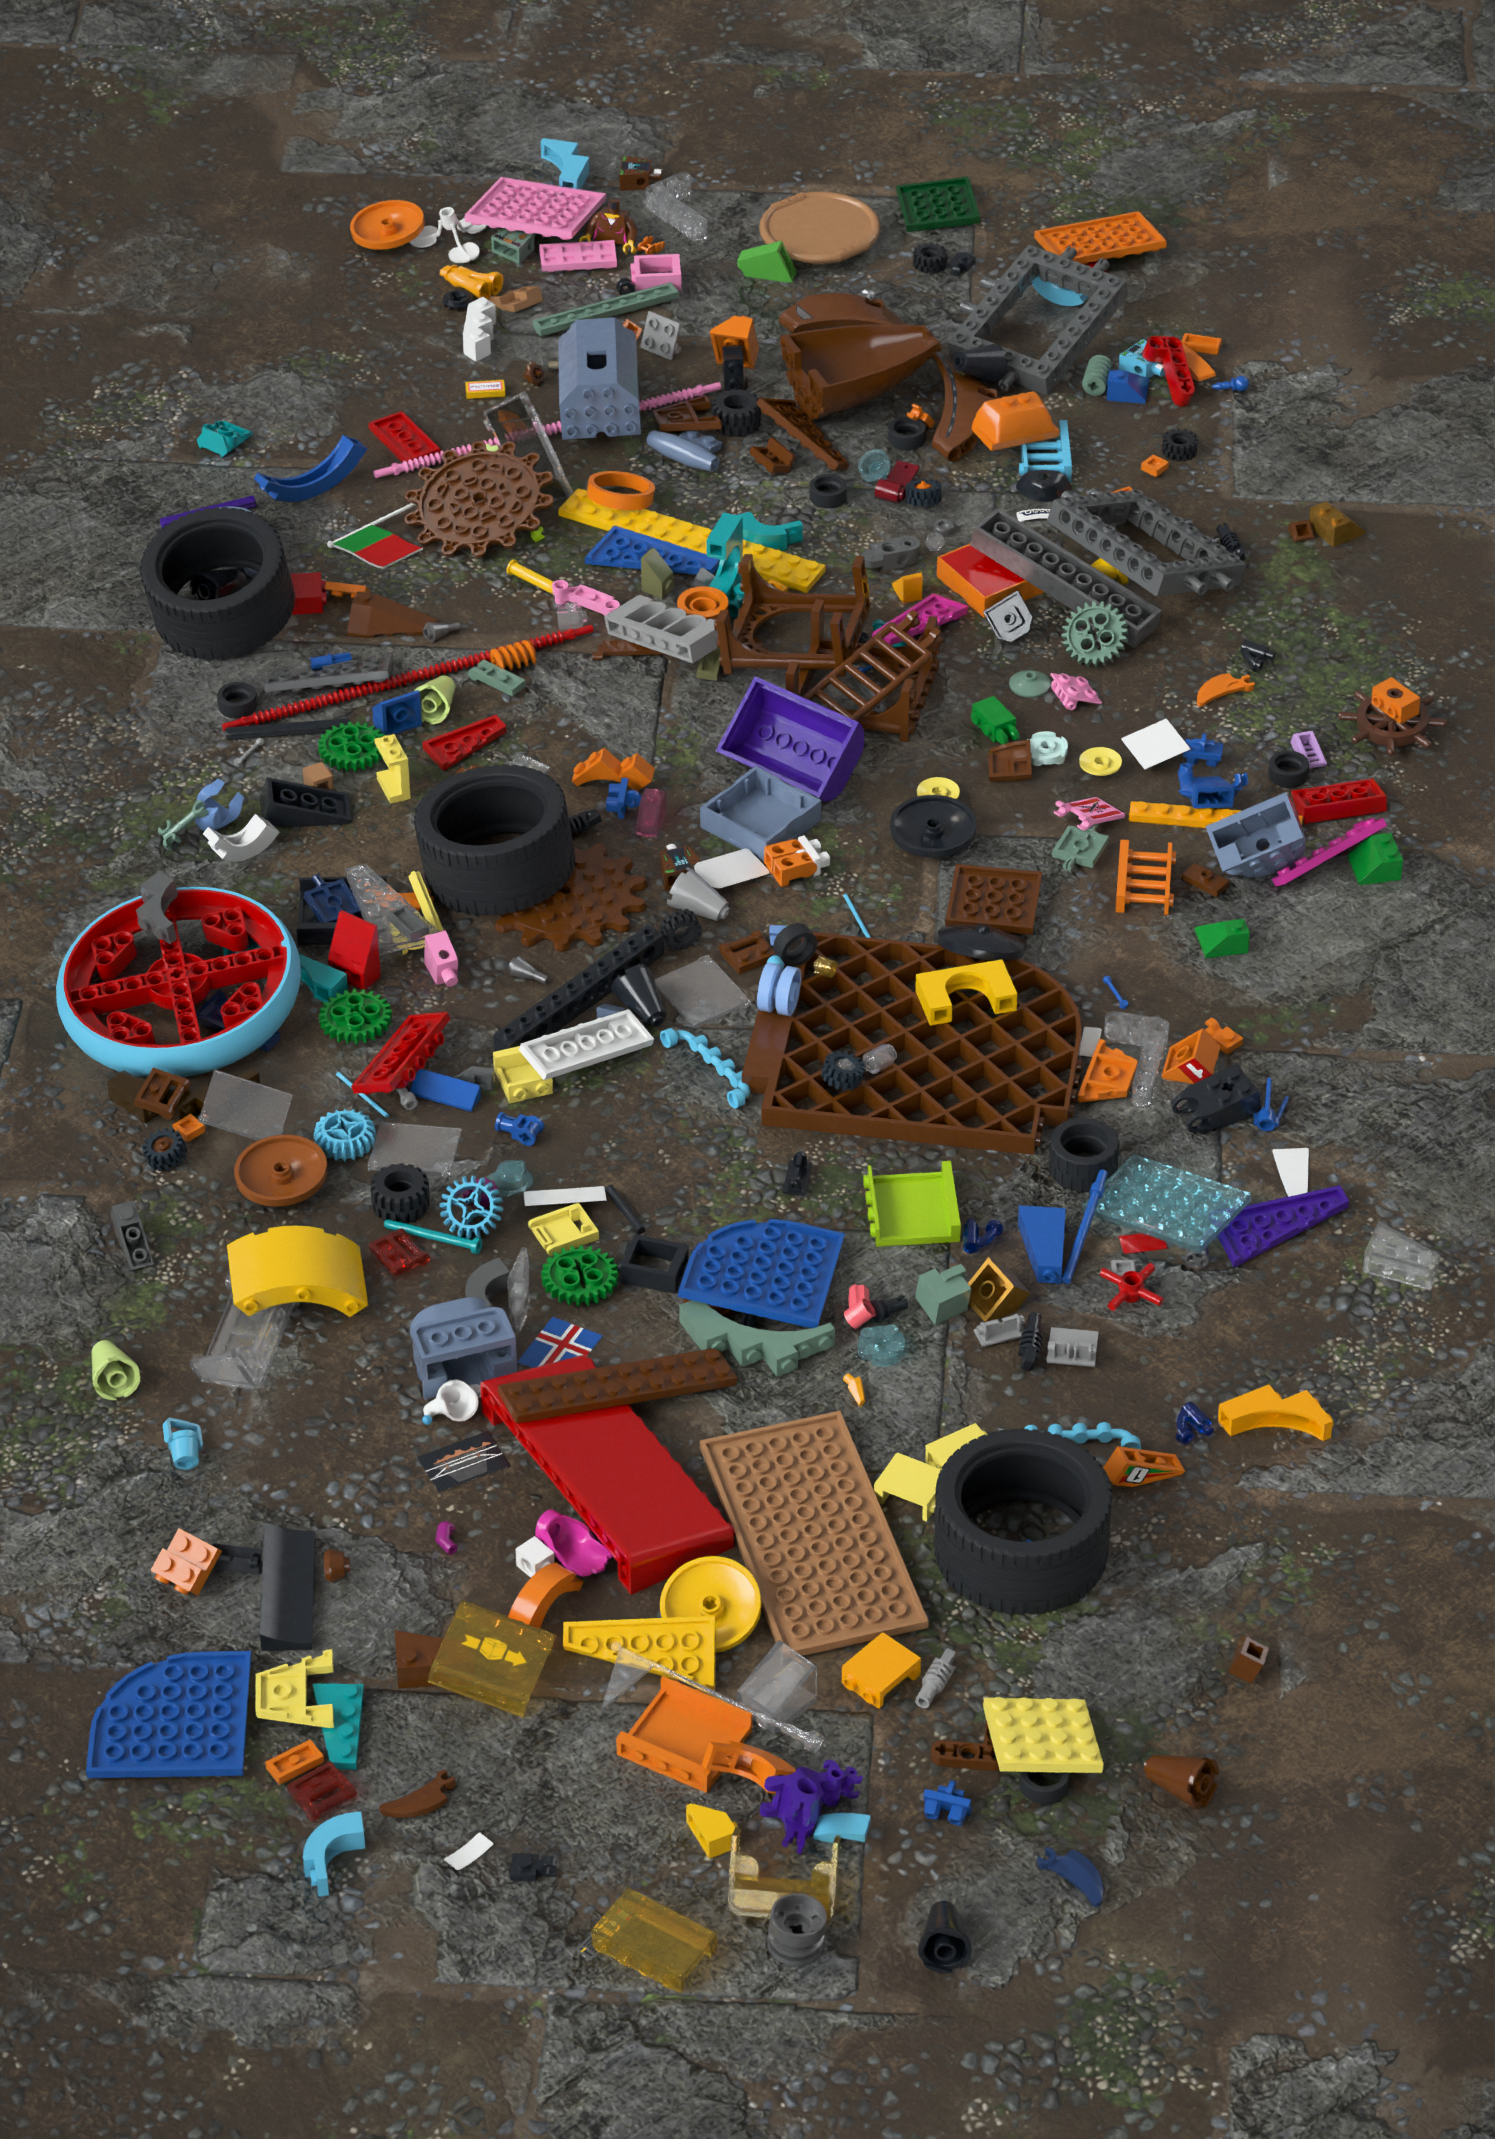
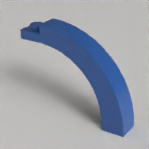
M343 435L330 455L310 471L291 478H275L257 472L254 480L260 484V489L267 492L275 500L283 502L307 500L328 491L342 481L359 463L368 448L357 439Z

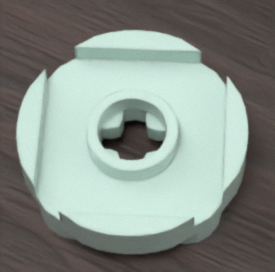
M1043 731L1033 734L1032 739H1030L1031 763L1033 765L1041 766L1043 764L1064 763L1068 753V743L1064 737L1061 736L1060 739L1056 737L1054 732Z

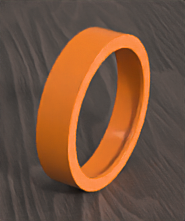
M621 471L595 473L589 477L587 496L590 500L599 505L619 510H640L650 507L653 504L655 485L647 478ZM621 486L635 489L642 493L621 494L600 487Z

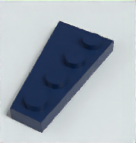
M219 990L196 1012L198 1024L217 1032L225 1029L221 1008L228 1001V998L225 997L224 992ZM276 1031L258 1049L268 1053L281 1040L280 1033Z

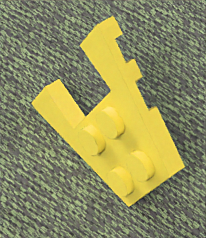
M332 1649L323 1651L322 1656L313 1659L311 1655L302 1658L301 1663L289 1667L287 1664L257 1673V1718L334 1728L333 1704L307 1706V1675L334 1673Z

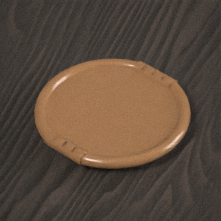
M800 192L773 203L764 212L759 224L760 235L766 244L782 241L791 259L810 264L841 262L868 251L878 239L881 229L879 218L871 207L851 196L832 192Z

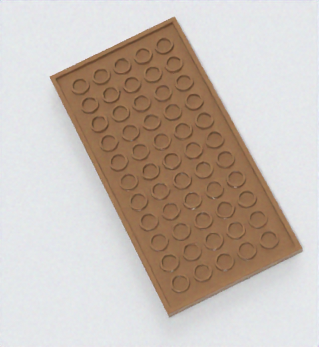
M841 1411L700 1440L702 1455L727 1519L735 1530L734 1537L746 1568L757 1582L761 1595L762 1609L782 1660L871 1641L882 1632L888 1636H894L928 1628L927 1616Z

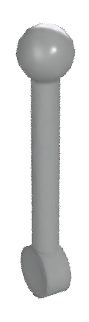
M258 738L256 743L240 758L234 759V765L236 767L243 764L242 761L258 746L264 744V740Z

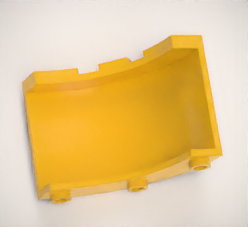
M281 1226L268 1228V1232L254 1235V1233L248 1234L227 1245L234 1305L249 1317L263 1309L291 1302H311L326 1305L343 1312L349 1317L368 1306L360 1246L340 1234H328L324 1232V1229L310 1226Z

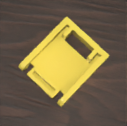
M579 1202L533 1218L528 1222L529 1228L550 1257L553 1256V1252L561 1254V1248L569 1251L570 1246L577 1248L580 1245H586L599 1240L598 1229ZM580 1220L583 1223L581 1225V1232L574 1224V1221Z

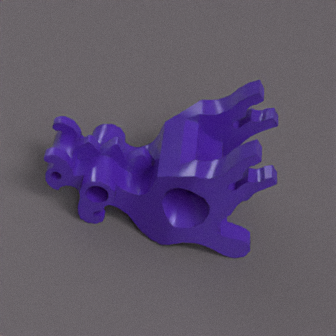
M826 1760L823 1765L824 1769L828 1768L826 1772H816L807 1767H799L790 1775L769 1776L766 1778L765 1789L770 1792L775 1791L776 1796H773L772 1803H762L759 1812L763 1817H778L784 1822L786 1835L782 1842L783 1847L787 1848L790 1843H793V1838H797L796 1845L798 1847L796 1853L801 1855L805 1839L812 1835L819 1819L822 1802L832 1807L838 1805L841 1795L851 1799L859 1797L860 1792H854L855 1784H860L863 1777H858L857 1771L853 1767L846 1766V1770L843 1771L835 1761Z

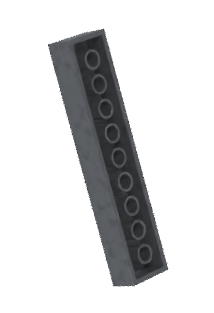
M997 508L974 527L970 543L972 547L1078 613V606L1082 610L1085 609V603L1092 607L1093 601L1096 602L1097 606L1103 601L1105 608L1109 604L1113 606V610L1118 608L1119 614H1123L1125 617L1123 621H1126L1128 624L1125 629H1128L1129 634L1125 635V637L1128 639L1126 644L1135 648L1157 629L1162 612L1161 609L1001 509ZM1101 619L1098 624H1104L1107 619Z

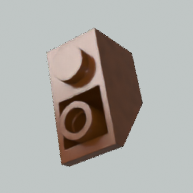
M1241 1635L1228 1672L1252 1683L1264 1665L1269 1648Z

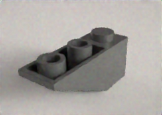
M135 1200L113 1205L111 1208V1219L131 1271L153 1266L154 1262Z

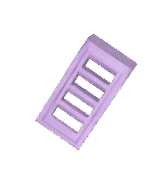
M1313 731L1293 734L1291 745L1294 751L1308 758L1309 769L1327 765Z

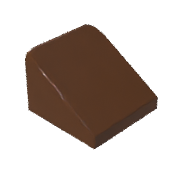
M1310 520L1289 524L1288 531L1294 542L1314 539Z

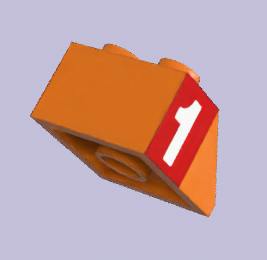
M1203 1028L1170 1046L1161 1077L1166 1080L1194 1084L1213 1075L1221 1045Z

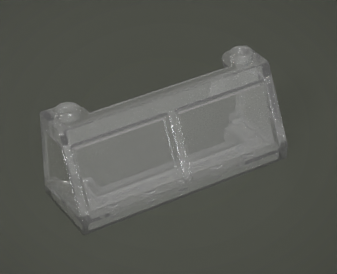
M229 1269L225 1284L231 1291V1295L206 1356L202 1353H195L190 1366L201 1382L252 1390L259 1389L263 1385L295 1302L275 1305L249 1317L234 1305Z

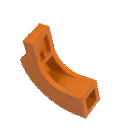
M550 1563L537 1571L525 1584L517 1596L507 1619L525 1630L540 1629L544 1617L554 1600L565 1592L580 1591L584 1581L578 1579L575 1572L557 1563Z
M729 1740L727 1744L709 1741L702 1762V1766L706 1770L733 1773L746 1777L758 1783L767 1793L776 1794V1792H770L765 1789L764 1784L767 1777L790 1775L796 1771L786 1761L767 1751Z

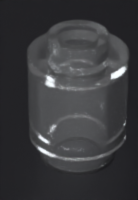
M881 1044L863 1055L865 1069L876 1074L892 1065L897 1058V1054L890 1044Z

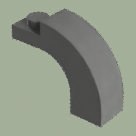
M500 1258L481 1265L471 1274L467 1281L466 1297L481 1298L491 1305L489 1300L493 1296L511 1289L509 1269Z

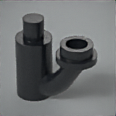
M1244 640L1240 650L1242 657L1252 666V671L1254 672L1262 670L1266 658L1270 660L1275 658V652L1270 651L1267 646Z

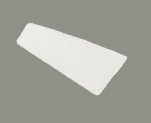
M1273 1149L1274 1159L1288 1197L1307 1193L1309 1149Z

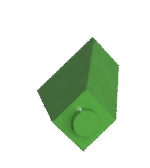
M782 241L743 250L737 260L738 267L742 270L745 277L790 283L797 272Z

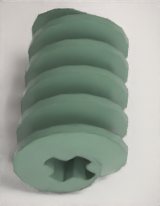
M1095 355L1089 360L1082 381V386L1088 394L1099 396L1105 392L1109 371L1112 368V362L1108 357Z

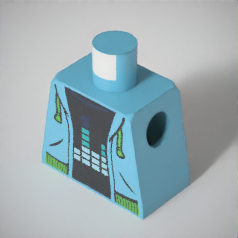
M1141 340L1119 355V370L1150 378L1155 374L1161 377L1165 375L1162 362H1149L1143 358L1142 351L1147 342L1145 340Z

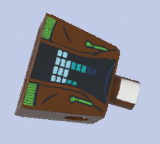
M622 157L619 174L620 191L647 190L650 188L651 180H662V169H652V161L650 159Z
M669 844L665 847V851L660 853V870L665 891L671 890L674 882L682 872L685 874L688 872L686 870L687 867L695 871V864L701 862L689 846L677 848L675 844Z

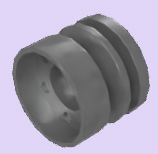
M800 1893L784 1895L775 1901L770 1912L767 1948L776 1960L789 1966H804L811 1964L819 1958L823 1950L826 1927V1911L822 1903L812 1896Z

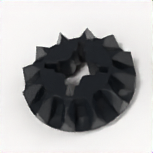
M453 290L446 293L442 301L444 307L449 308V310L456 309L458 311L459 309L465 310V308H468V304L473 302V297L469 292Z

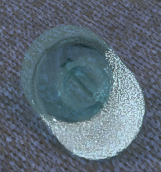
M872 449L866 452L859 460L858 469L866 482H878L879 479H885L890 472V460L881 449Z
M523 1160L502 1161L497 1166L496 1172L485 1177L496 1183L500 1198L529 1189L533 1183V1177L526 1170Z

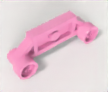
M557 580L552 584L555 603L558 605H563L570 601L601 613L604 616L620 607V603L614 600L613 596L580 584L579 586L569 587L568 582L564 580Z

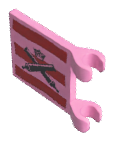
M1097 797L1070 803L1057 801L1055 805L1060 808L1054 811V814L1059 817L1065 816L1069 811L1078 815V818L1083 822L1077 825V827L1083 831L1089 829L1093 824L1125 817V813Z

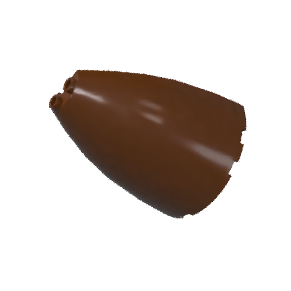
M853 325L809 330L780 336L782 358L789 371H786L789 386H793L794 393L796 394L794 399L798 407L805 412L804 415L809 419H818L842 412L877 398L899 385L921 368L937 352L942 350L940 341L933 336V333L925 325Z

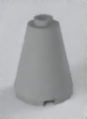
M687 867L686 870L688 872L686 874L682 872L674 882L670 890V894L673 896L671 900L667 899V905L675 909L682 908L683 911L689 909V911L692 910L698 916L715 921L724 920L730 911L728 907L729 902L698 873Z

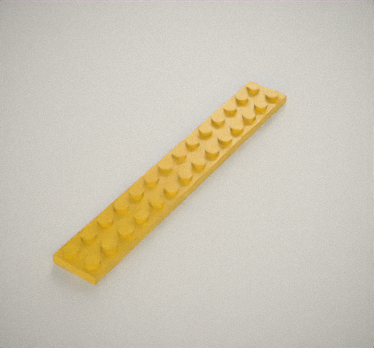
M579 488L558 509L559 516L609 531L615 525L707 554L706 540L712 532L709 528L646 509L619 510L608 508L590 500L587 496V491ZM743 539V556L744 554L753 555L754 566L760 576L766 581L773 579L788 588L808 593L825 573L824 564Z

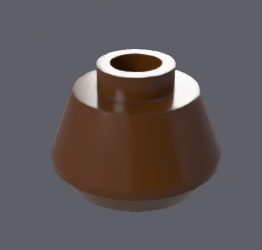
M328 1549L324 1552L326 1580L333 1583L346 1577V1572H350V1558L345 1557L344 1552L334 1549Z

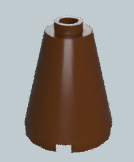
M1155 1754L1148 1758L1144 1764V1772L1148 1780L1194 1809H1199L1200 1806L1206 1807L1216 1792L1218 1783H1214L1215 1774L1219 1775V1768L1214 1759Z

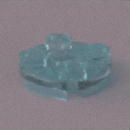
M895 1325L863 1328L858 1338V1354L864 1361L865 1358L872 1361L874 1366L884 1367L893 1365L898 1362L899 1357L905 1354V1338ZM880 1344H883V1345H885V1347H884V1348H880L879 1345H880Z

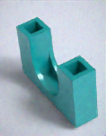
M723 512L706 540L707 557L720 559L717 573L709 587L722 591L726 594L728 601L733 600V587L741 583L742 580L741 574H738V563L743 559V516Z

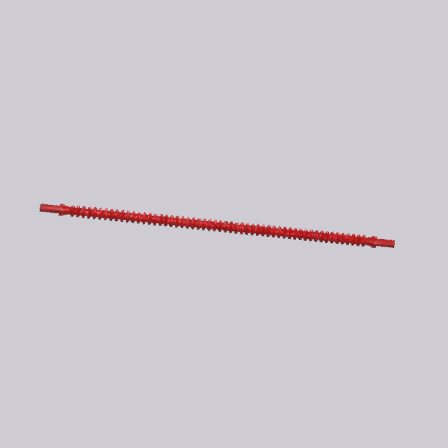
M587 625L576 629L570 628L564 632L558 631L557 634L553 632L551 636L547 634L546 637L543 635L541 638L535 637V640L530 638L534 649L536 647L541 649V646L546 648L547 644L549 646H552V643L557 645L558 641L563 643V640H573L575 637L593 633L594 630L592 625ZM486 650L485 653L480 652L479 655L475 653L474 656L469 655L468 658L465 656L463 659L457 658V661L452 659L451 662L446 661V664L443 662L440 665L435 664V667L430 665L428 669L427 667H424L423 670L419 668L417 672L415 670L412 673L408 671L406 675L404 673H401V676L396 674L395 678L390 676V679L387 678L383 682L373 681L372 684L368 682L367 685L363 683L361 687L356 685V688L350 687V690L345 688L344 691L339 690V693L334 691L333 694L328 693L327 696L322 694V697L316 696V699L311 697L310 700L305 699V702L300 700L298 704L296 702L293 705L289 703L287 707L285 705H282V708L277 706L276 710L271 708L268 711L266 709L264 713L260 711L259 714L253 713V716H243L241 719L223 723L222 729L226 732L227 727L259 725V722L264 724L266 720L268 722L271 719L275 721L277 717L282 719V716L288 717V714L293 716L294 713L299 714V711L304 713L305 710L310 711L311 708L316 710V707L322 708V705L327 707L328 703L330 705H333L334 702L338 704L340 700L342 702L345 699L349 701L351 697L356 699V696L361 698L362 694L364 696H367L368 693L372 695L373 691L378 693L381 690L383 692L385 688L389 690L390 687L396 688V685L401 687V684L407 685V682L410 684L413 681L418 682V679L423 681L424 678L429 679L430 676L434 678L436 674L437 676H440L441 673L445 675L447 671L449 673H452V670L457 672L458 668L460 670H463V667L468 669L469 665L474 667L475 664L478 665L482 660L491 662L490 652Z

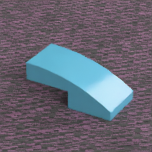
M833 1813L819 1816L813 1839L839 1844L841 1838L865 1842L871 1822V1815Z

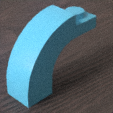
M1039 274L1033 280L1032 285L1039 294L1059 305L1076 306L1084 303L1088 298L1084 294H1077L1075 291L1065 287L1060 288L1059 285L1049 281L1044 282L1040 279Z
M361 1811L333 1817L319 1825L309 1836L303 1852L305 1877H311V1885L317 1886L318 1896L329 1895L326 1868L331 1859L345 1851L365 1849Z

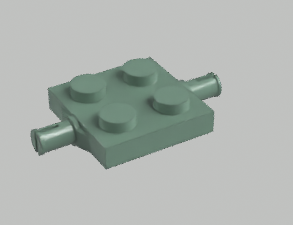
M1093 824L1085 831L1070 825L1067 827L1052 852V857L1065 861L1063 864L1064 870L1070 871L1074 864L1090 868L1094 867L1109 843V836L1096 832L1098 824Z

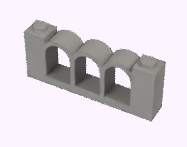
M642 595L634 597L604 616L609 635L690 663L698 661L718 648V631L714 629L713 619L706 621L705 617L701 615L687 616L683 609H667L664 603L653 601V599Z

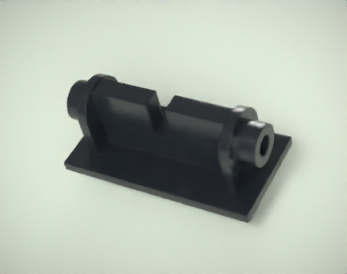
M797 1152L793 1157V1161H789L782 1193L805 1196L813 1163L807 1162V1156L804 1152Z
M213 1543L215 1548L222 1551L213 1569L259 1574L262 1549Z

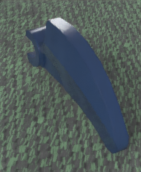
M1046 1847L1045 1855L1049 1859L1044 1860L1039 1856L1037 1857L1038 1867L1052 1870L1068 1880L1087 1897L1094 1907H1099L1102 1904L1103 1884L1101 1876L1093 1863L1083 1854L1071 1849L1067 1855L1058 1856L1052 1848Z

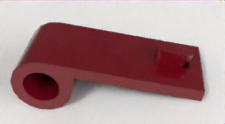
M897 460L887 479L878 480L875 487V497L900 503L906 496L905 486L914 479L920 466Z

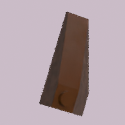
M357 592L351 605L347 636L374 638L376 634H386V637H393L395 633H405L407 636L424 635L423 628L427 622L438 623L436 618L378 594Z

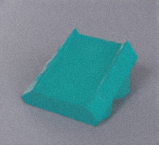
M223 420L215 421L214 425L204 424L202 433L196 440L200 449L202 447L220 454L222 458L252 436L253 433Z

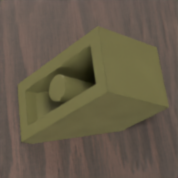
M651 548L641 558L642 591L663 598L674 588L673 571L657 550Z

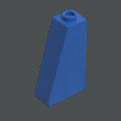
M1019 1205L1018 1227L1037 1282L1061 1284L1066 1208Z

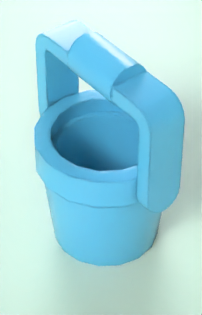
M168 1418L163 1423L164 1440L168 1443L169 1450L171 1451L175 1467L180 1470L196 1467L199 1463V1450L203 1447L200 1426L189 1421ZM171 1427L176 1428V1429H180V1430H179V1431H176V1432H174V1433H172V1432H171Z

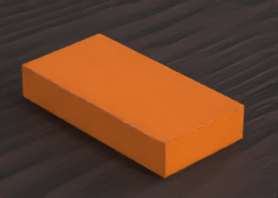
M1184 333L1181 341L1183 345H1186L1194 352L1218 355L1222 345L1221 338Z

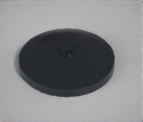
M923 795L903 802L894 810L890 819V833L894 842L908 853L927 858L946 857L961 852L972 843L976 835V818L972 810L957 799L942 795Z
M986 924L949 925L940 928L937 935V943L941 947L963 956L983 960H1016L1024 956L1026 946L1025 942L1019 937Z

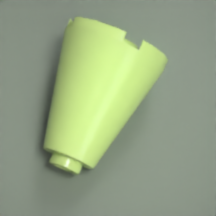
M440 676L414 690L420 692L422 722L426 721L434 725L441 723L448 716L455 691V683L448 676Z
M108 1340L100 1341L92 1348V1382L97 1394L108 1400H117L118 1397L124 1396L126 1398L130 1396L140 1383L138 1365Z

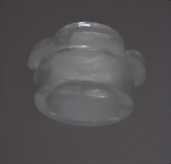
M938 533L929 534L925 540V545L931 551L940 550L945 543L942 535Z

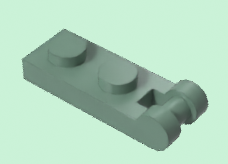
M482 660L478 663L477 667H473L468 671V675L473 681L480 680L512 697L526 687L525 679L486 660Z

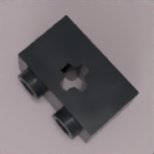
M742 346L722 347L724 391L733 389L744 391Z

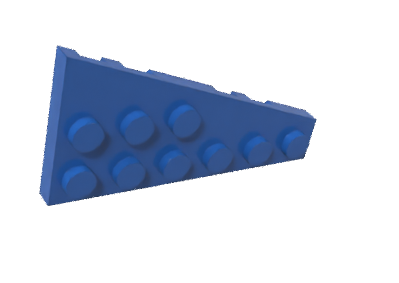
M615 525L585 557V564L641 569V558L651 548H654L673 572L697 575L700 568H704L713 574L718 569L720 559L707 557V554Z

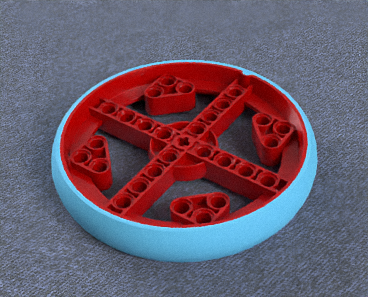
M211 887L176 888L178 896L170 903L165 913V917L174 925L177 939L171 944L159 939L163 957L153 963L147 973L113 980L136 957L137 949L133 935L143 930L138 924L136 909L144 904L142 895L123 902L88 925L77 937L64 957L56 986L57 1006L62 1023L71 1039L92 1059L118 1072L125 1070L134 1076L147 1078L152 1068H156L180 1077H188L207 1073L232 1064L249 1055L270 1039L288 1017L295 1003L301 978L300 958L295 942L282 921L262 904L236 892ZM201 920L204 937L207 941L239 953L203 960L194 954L183 953L176 921ZM248 935L261 948L244 951L249 946ZM96 968L100 979L108 982L90 985ZM268 977L262 995L257 983L248 982ZM247 982L221 1008L225 1029L201 1039L194 1005L205 999L211 989ZM153 1002L161 1008L174 1010L181 1043L156 1044L150 1023L116 1010ZM115 1011L107 1017L108 1028L96 1017L98 1014Z

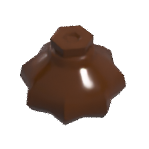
M532 362L526 366V372L523 376L528 383L538 386L544 382L545 372L542 370V365Z

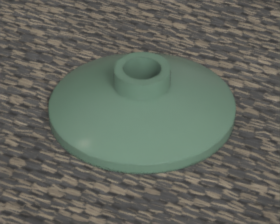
M1024 670L1015 673L1010 678L1009 687L1019 696L1034 698L1046 694L1051 687V681L1042 672Z

